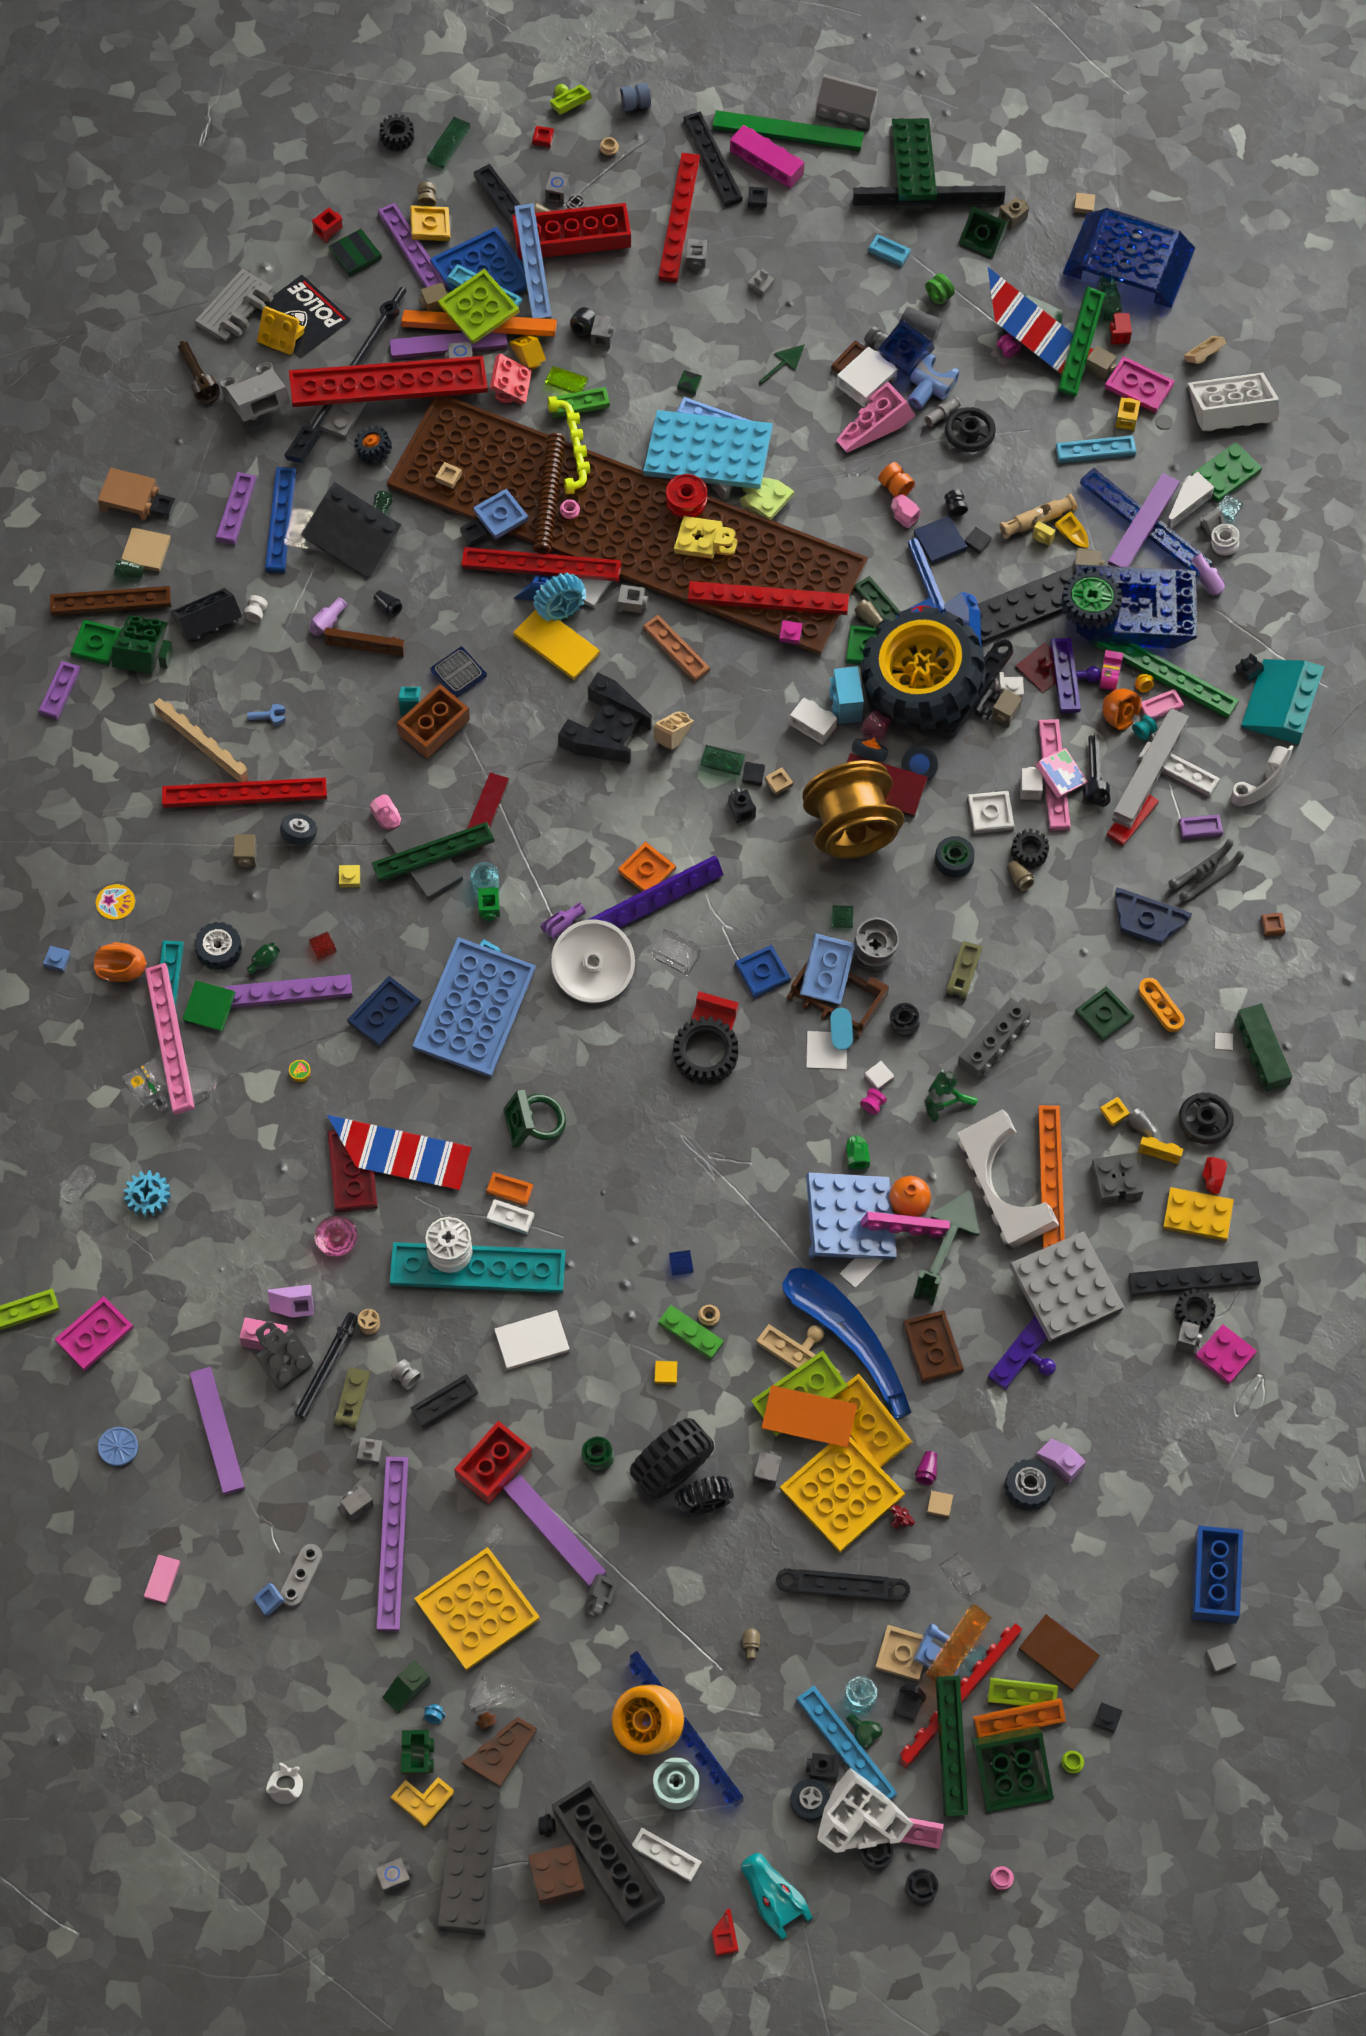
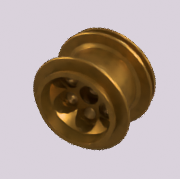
M874 761L843 763L821 772L807 783L802 792L803 808L809 815L822 820L823 826L818 830L814 839L815 845L820 851L836 858H857L872 854L884 848L895 839L898 831L903 826L904 814L900 809L886 805L884 798L889 794L893 780L885 766Z

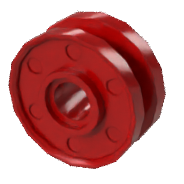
M692 474L677 475L671 479L666 488V504L670 512L680 518L684 516L696 517L701 514L707 505V487L704 481Z

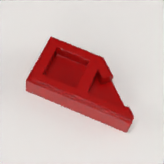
M730 1908L726 1909L724 1915L711 1932L716 1957L739 1952Z

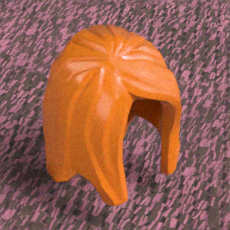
M113 942L104 945L98 949L94 957L96 975L112 982L135 980L143 975L147 965L142 951L125 943Z

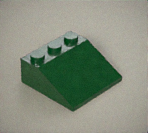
M1038 1726L971 1739L986 1812L1054 1799L1043 1733Z

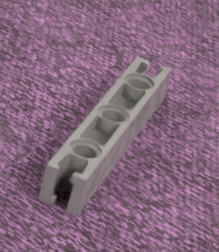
M1170 708L1114 810L1112 821L1131 829L1187 726L1186 722L1189 719L1188 715Z

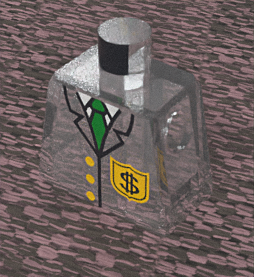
M157 1057L121 1077L124 1087L144 1108L155 1105L158 1111H163L169 1106L165 1099L169 1096L167 1081Z

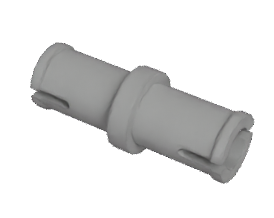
M954 396L946 403L939 404L934 411L924 417L926 424L932 427L941 419L948 418L950 413L961 407V401Z

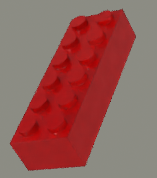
M626 203L535 213L542 258L631 248V230ZM512 215L516 252L518 258L523 260L516 216Z

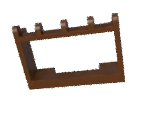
M806 962L791 984V990L787 995V999L791 1000L795 995L805 1001L803 1008L807 1009L811 1004L823 1011L821 1018L825 1020L828 1015L831 1016L834 1009L814 998L800 995L799 987L803 982L807 966ZM849 972L848 982L877 997L860 1023L852 1020V1028L857 1030L855 1037L859 1039L888 996L889 986L872 976L867 982Z

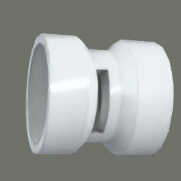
M251 595L247 601L248 607H245L243 611V617L250 622L259 623L263 618L262 612L266 610L268 602L260 596Z

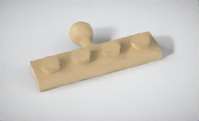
M768 1324L756 1340V1344L792 1368L797 1369L815 1356L809 1350L814 1343L820 1342L823 1339L824 1330L818 1325L811 1326L807 1331V1339L800 1345Z

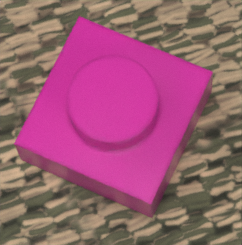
M782 621L779 642L799 645L802 623Z

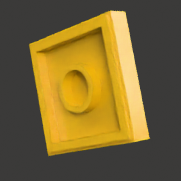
M410 206L411 239L450 241L448 207Z

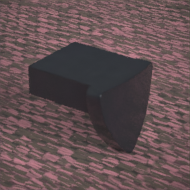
M903 1685L899 1690L901 1694L894 1714L915 1722L922 1701L925 1702L926 1695L917 1685Z

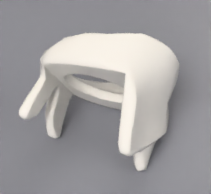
M279 1763L280 1771H276L271 1775L266 1791L275 1802L290 1804L296 1801L302 1792L303 1780L297 1773L300 1768L294 1767L291 1769L283 1763ZM283 1776L292 1777L295 1781V1786L292 1790L290 1788H280L277 1786L278 1779Z

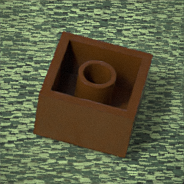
M573 1844L528 1855L540 1906L585 1895Z

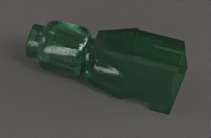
M1106 271L1101 274L1099 279L1100 291L1105 293L1101 315L1102 321H1111L1115 313H1122V303L1117 289L1116 277L1112 272Z

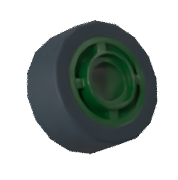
M950 836L938 844L935 864L944 875L961 877L971 870L974 864L975 850L967 839L959 836ZM956 855L959 858H952L951 856Z

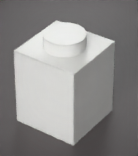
M1022 768L1020 799L1041 800L1043 776L1037 768Z

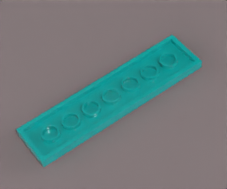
M393 1242L390 1286L563 1293L566 1250L472 1246V1257L466 1267L457 1272L447 1273L433 1267L428 1259L426 1244Z

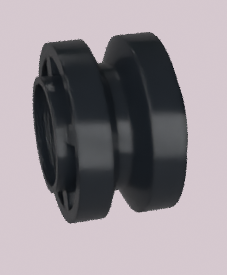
M900 1003L891 1010V1026L896 1034L911 1036L918 1031L920 1016L914 1005ZM904 1017L910 1018L907 1022L900 1021Z
M890 1842L876 1844L877 1846L862 1848L860 1858L867 1869L882 1871L890 1865L893 1857V1846ZM878 1848L883 1852V1856L875 1858L871 1855L870 1851Z
M928 1869L914 1870L906 1881L905 1892L907 1897L918 1905L932 1902L938 1891V1879ZM924 1882L927 1884L928 1890L921 1892L917 1890L916 1884Z

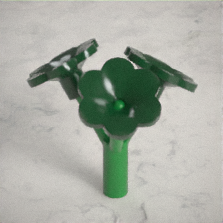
M944 1069L937 1075L928 1092L935 1089L938 1096L950 1095L952 1093L956 1098L944 1103H934L930 1096L926 1097L924 1102L927 1114L933 1122H937V1119H939L938 1111L944 1110L946 1106L957 1102L976 1106L978 1102L976 1097L961 1094L954 1089L958 1083L957 1079L954 1078V1073L951 1071L944 1073Z

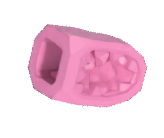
M897 495L892 499L891 508L894 512V518L904 527L911 528L920 517V509L904 495Z
M381 795L374 799L370 804V811L381 827L389 831L398 828L401 817L389 796Z

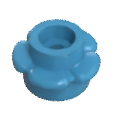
M431 1704L424 1708V1719L431 1724H440L442 1718L444 1719L446 1716L442 1712L443 1708L437 1704Z

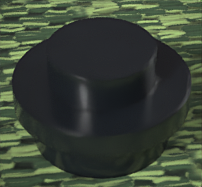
M550 1814L539 1817V1834L551 1837L552 1832H555V1819L551 1818Z

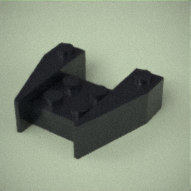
M597 672L588 686V700L601 705L600 710L588 728L567 719L558 733V746L576 755L630 763L631 749L628 748V745L641 725L650 730L652 729V715L619 683Z

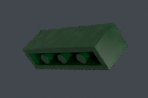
M1263 1004L1238 1010L1234 1020L1235 1026L1243 1035L1242 1042L1245 1049L1248 1048L1250 1052L1251 1065L1257 1069L1259 1084L1264 1086L1266 1092L1290 1085L1293 1076Z

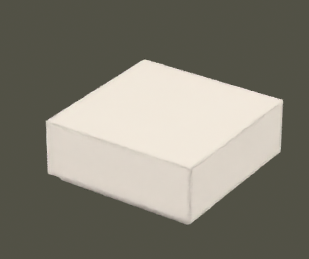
M882 1061L865 1072V1077L877 1090L883 1088L894 1080L895 1077Z

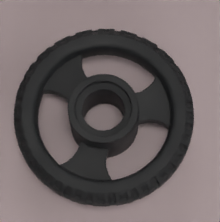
M964 407L954 411L945 424L947 440L953 447L969 453L981 451L987 448L995 437L996 428L993 419L987 412L976 407ZM978 418L982 419L987 425L981 426ZM956 420H959L961 422L960 434L954 436L952 425ZM979 435L985 437L983 441L974 443L978 440Z
M1201 1092L1193 1094V1096L1191 1095L1183 1102L1179 1110L1178 1121L1181 1130L1190 1140L1203 1145H1211L1219 1141L1221 1142L1229 1135L1233 1127L1234 1115L1225 1099L1216 1094ZM1211 1102L1217 1104L1224 1111L1225 1119L1218 1118L1216 1108L1209 1105ZM1196 1103L1199 1108L1194 1121H1186L1187 1110ZM1202 1116H1207L1211 1120L1205 1121L1202 1119ZM1214 1127L1219 1131L1218 1134L1212 1136H1203L1197 1133L1198 1130L1210 1132Z

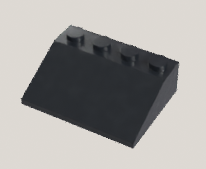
M334 482L300 536L368 579L397 535L401 524Z

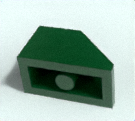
M413 1660L397 1675L382 1698L399 1714L431 1683L430 1675Z

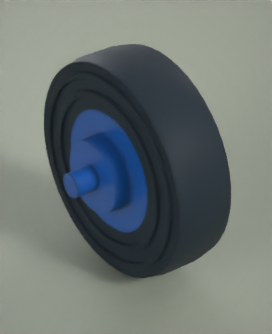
M915 746L904 754L901 766L904 770L928 777L927 781H929L938 770V759L931 749L925 746Z

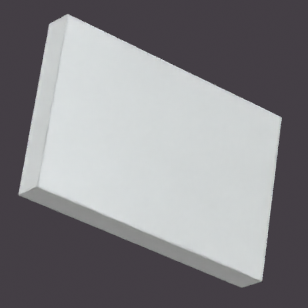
M557 1310L494 1329L507 1370L570 1352Z

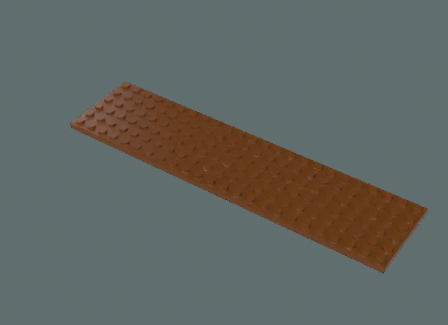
M435 396L389 477L387 487L473 521L478 519L481 524L483 523L474 513L473 507L507 489L528 515L529 520L507 534L534 544L548 434L452 397ZM564 441L551 551L564 556L621 560L620 578L777 639L780 637L782 621L802 623L799 645H792L820 656L822 655L841 615L688 602L690 581L842 593L849 594L850 599L855 585L868 562V557L710 496H707V505L704 511L694 518L722 521L723 527L733 529L735 531L734 538L737 539L735 553L733 555L716 554L715 551L713 559L676 554L674 547L683 518L672 514L667 507L666 488L670 481L659 477L644 476V471L587 450V457H583L584 462L589 461L590 473L587 474V481L583 487L576 489L574 494H565L564 479L573 478L575 482L579 480V474H577L573 444ZM444 462L462 469V475L453 489L435 481V476ZM566 500H574L580 507L579 515L573 519L564 518L560 513L561 504ZM696 535L695 540H699V538H703V536Z

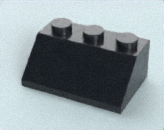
M226 588L170 611L183 637L190 641L201 638V635L206 632H216L222 625L234 624L238 622V618L243 617L235 596Z

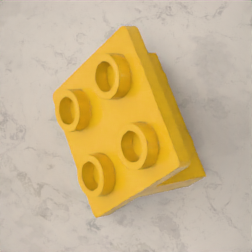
M264 307L257 342L291 355L294 351L295 341L304 334L305 327L299 325V319L269 307Z

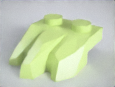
M763 477L761 489L742 487V490L747 495L739 498L742 507L754 514L757 512L762 517L772 520L794 496V491L779 480Z

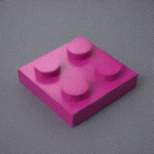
M1222 1324L1198 1351L1195 1358L1226 1383L1230 1384L1255 1356L1257 1350Z

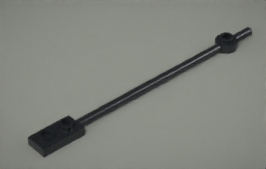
M404 287L399 288L392 300L386 301L380 306L379 310L382 316L349 366L361 363L387 321L393 320L399 315L400 308L398 304L407 292ZM334 404L323 405L310 427L303 426L284 454L286 460L298 463L305 461L321 436L318 429Z

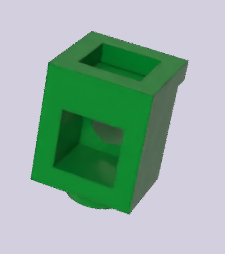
M498 887L478 888L479 918H483L485 921H493L496 917H500Z

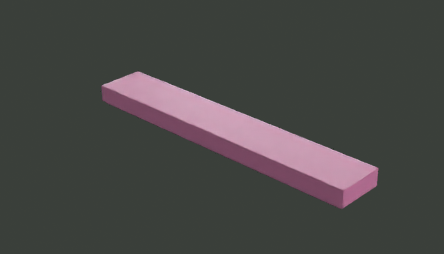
M1059 719L1039 720L1041 756L1044 759L1062 750ZM1044 779L1049 831L1070 830L1067 794L1057 798Z

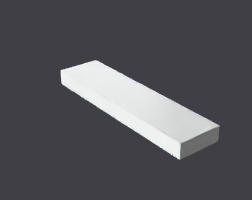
M1148 741L1138 757L1139 761H1142L1151 742ZM1171 754L1162 770V773L1208 797L1211 796L1220 778L1174 754Z

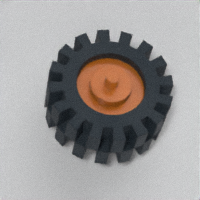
M369 426L367 431L362 429V434L358 433V438L355 437L354 446L361 460H365L366 463H370V460L372 463H376V460L381 462L382 457L386 459L388 457L387 454L391 453V440L387 431L382 427L378 429V426H374L372 429Z

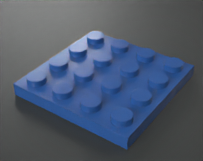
M497 227L430 258L431 263L446 283L450 292L456 289L457 286L447 282V277L457 264L476 274L485 269L500 287L514 294L527 290L524 265Z

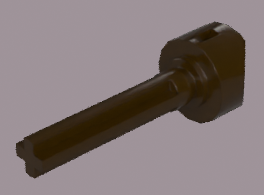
M188 341L179 342L178 349L195 380L191 387L192 392L204 404L215 402L220 395L219 384L213 376L205 375Z

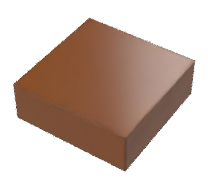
M1282 913L1261 915L1264 936L1285 934L1286 929Z

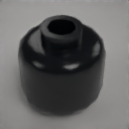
M586 307L579 308L570 320L572 331L579 336L591 334L596 313Z

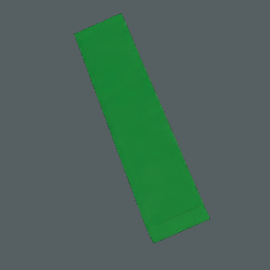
M1091 287L1085 289L1057 391L1074 398L1078 393L1105 293Z

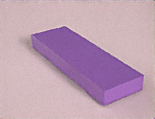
M61 661L38 710L40 715L56 720L59 719L81 671L80 666Z

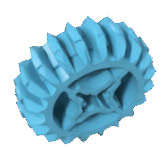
M560 573L557 577L552 576L551 580H546L544 585H540L541 589L537 590V595L533 597L535 600L533 604L539 616L546 621L551 619L554 621L559 619L561 621L563 618L567 619L571 614L574 615L576 610H580L579 606L583 605V600L586 599V590L582 581L574 574L565 573L562 575Z

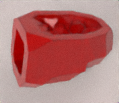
M1207 1157L1203 1178L1206 1181V1189L1210 1193L1218 1195L1222 1188L1228 1163L1216 1157Z

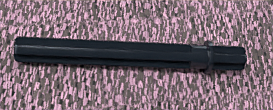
M349 1312L341 1327H337L338 1332L295 1411L296 1417L302 1420L307 1418L349 1337L353 1336L352 1331L358 1322L356 1314Z

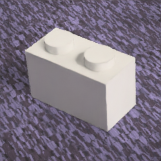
M803 698L790 714L789 725L823 745L836 729L837 717L832 712L820 708L816 702Z

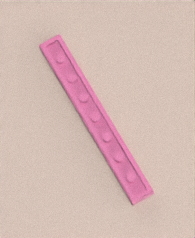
M165 963L145 969L172 1112L174 1115L193 1110L195 1106L168 968Z

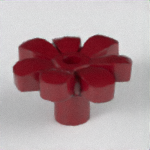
M893 1505L890 1508V1512L894 1516L891 1525L895 1529L901 1524L904 1527L907 1525L912 1527L915 1524L913 1517L908 1514L909 1511L905 1507L901 1508L898 1505Z

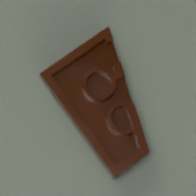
M517 1717L499 1731L489 1742L478 1748L473 1755L462 1761V1765L501 1788L534 1737L537 1728Z

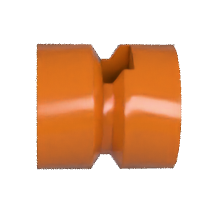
M896 462L887 465L878 476V481L887 489L889 488V492L894 497L897 495L907 496L915 486V481L908 474H904L903 469Z

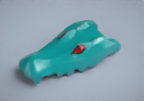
M754 1853L742 1862L741 1871L749 1882L751 1893L756 1901L757 1910L764 1922L777 1934L781 1941L787 1937L783 1926L800 1914H802L807 1922L813 1919L801 1893L784 1879L779 1872L772 1868L762 1854Z

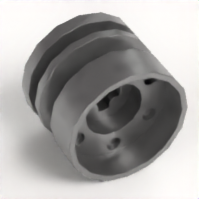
M878 917L862 922L857 929L853 942L855 943L853 953L855 962L863 969L873 972L887 968L894 960L900 939L898 930L888 920Z

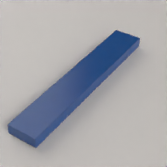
M276 467L265 564L266 572L286 573L296 468Z

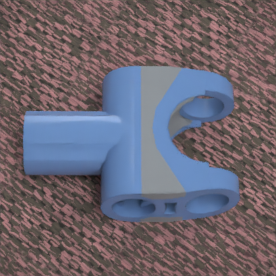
M929 354L911 374L910 382L917 385V387L908 397L909 404L918 410L923 408L932 395L944 400L956 384L960 370L953 368L947 373L934 371L932 367L936 361V356Z

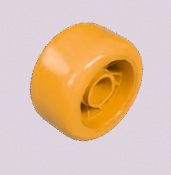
M642 1685L627 1690L617 1700L612 1713V1727L617 1740L625 1749L638 1755L658 1754L670 1749L680 1738L684 1726V1714L680 1702L671 1691L658 1685Z

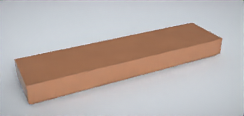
M659 615L643 625V630L694 682L710 672V667Z

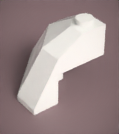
M849 1768L835 1786L824 1808L817 1839L835 1853L844 1852L846 1849L874 1847L877 1846L876 1844L888 1842L890 1844L899 1843L914 1823L875 1786Z

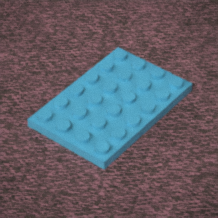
M657 410L644 466V476L673 479L677 475L692 474L701 478L704 483H721L736 487L761 489L773 423Z

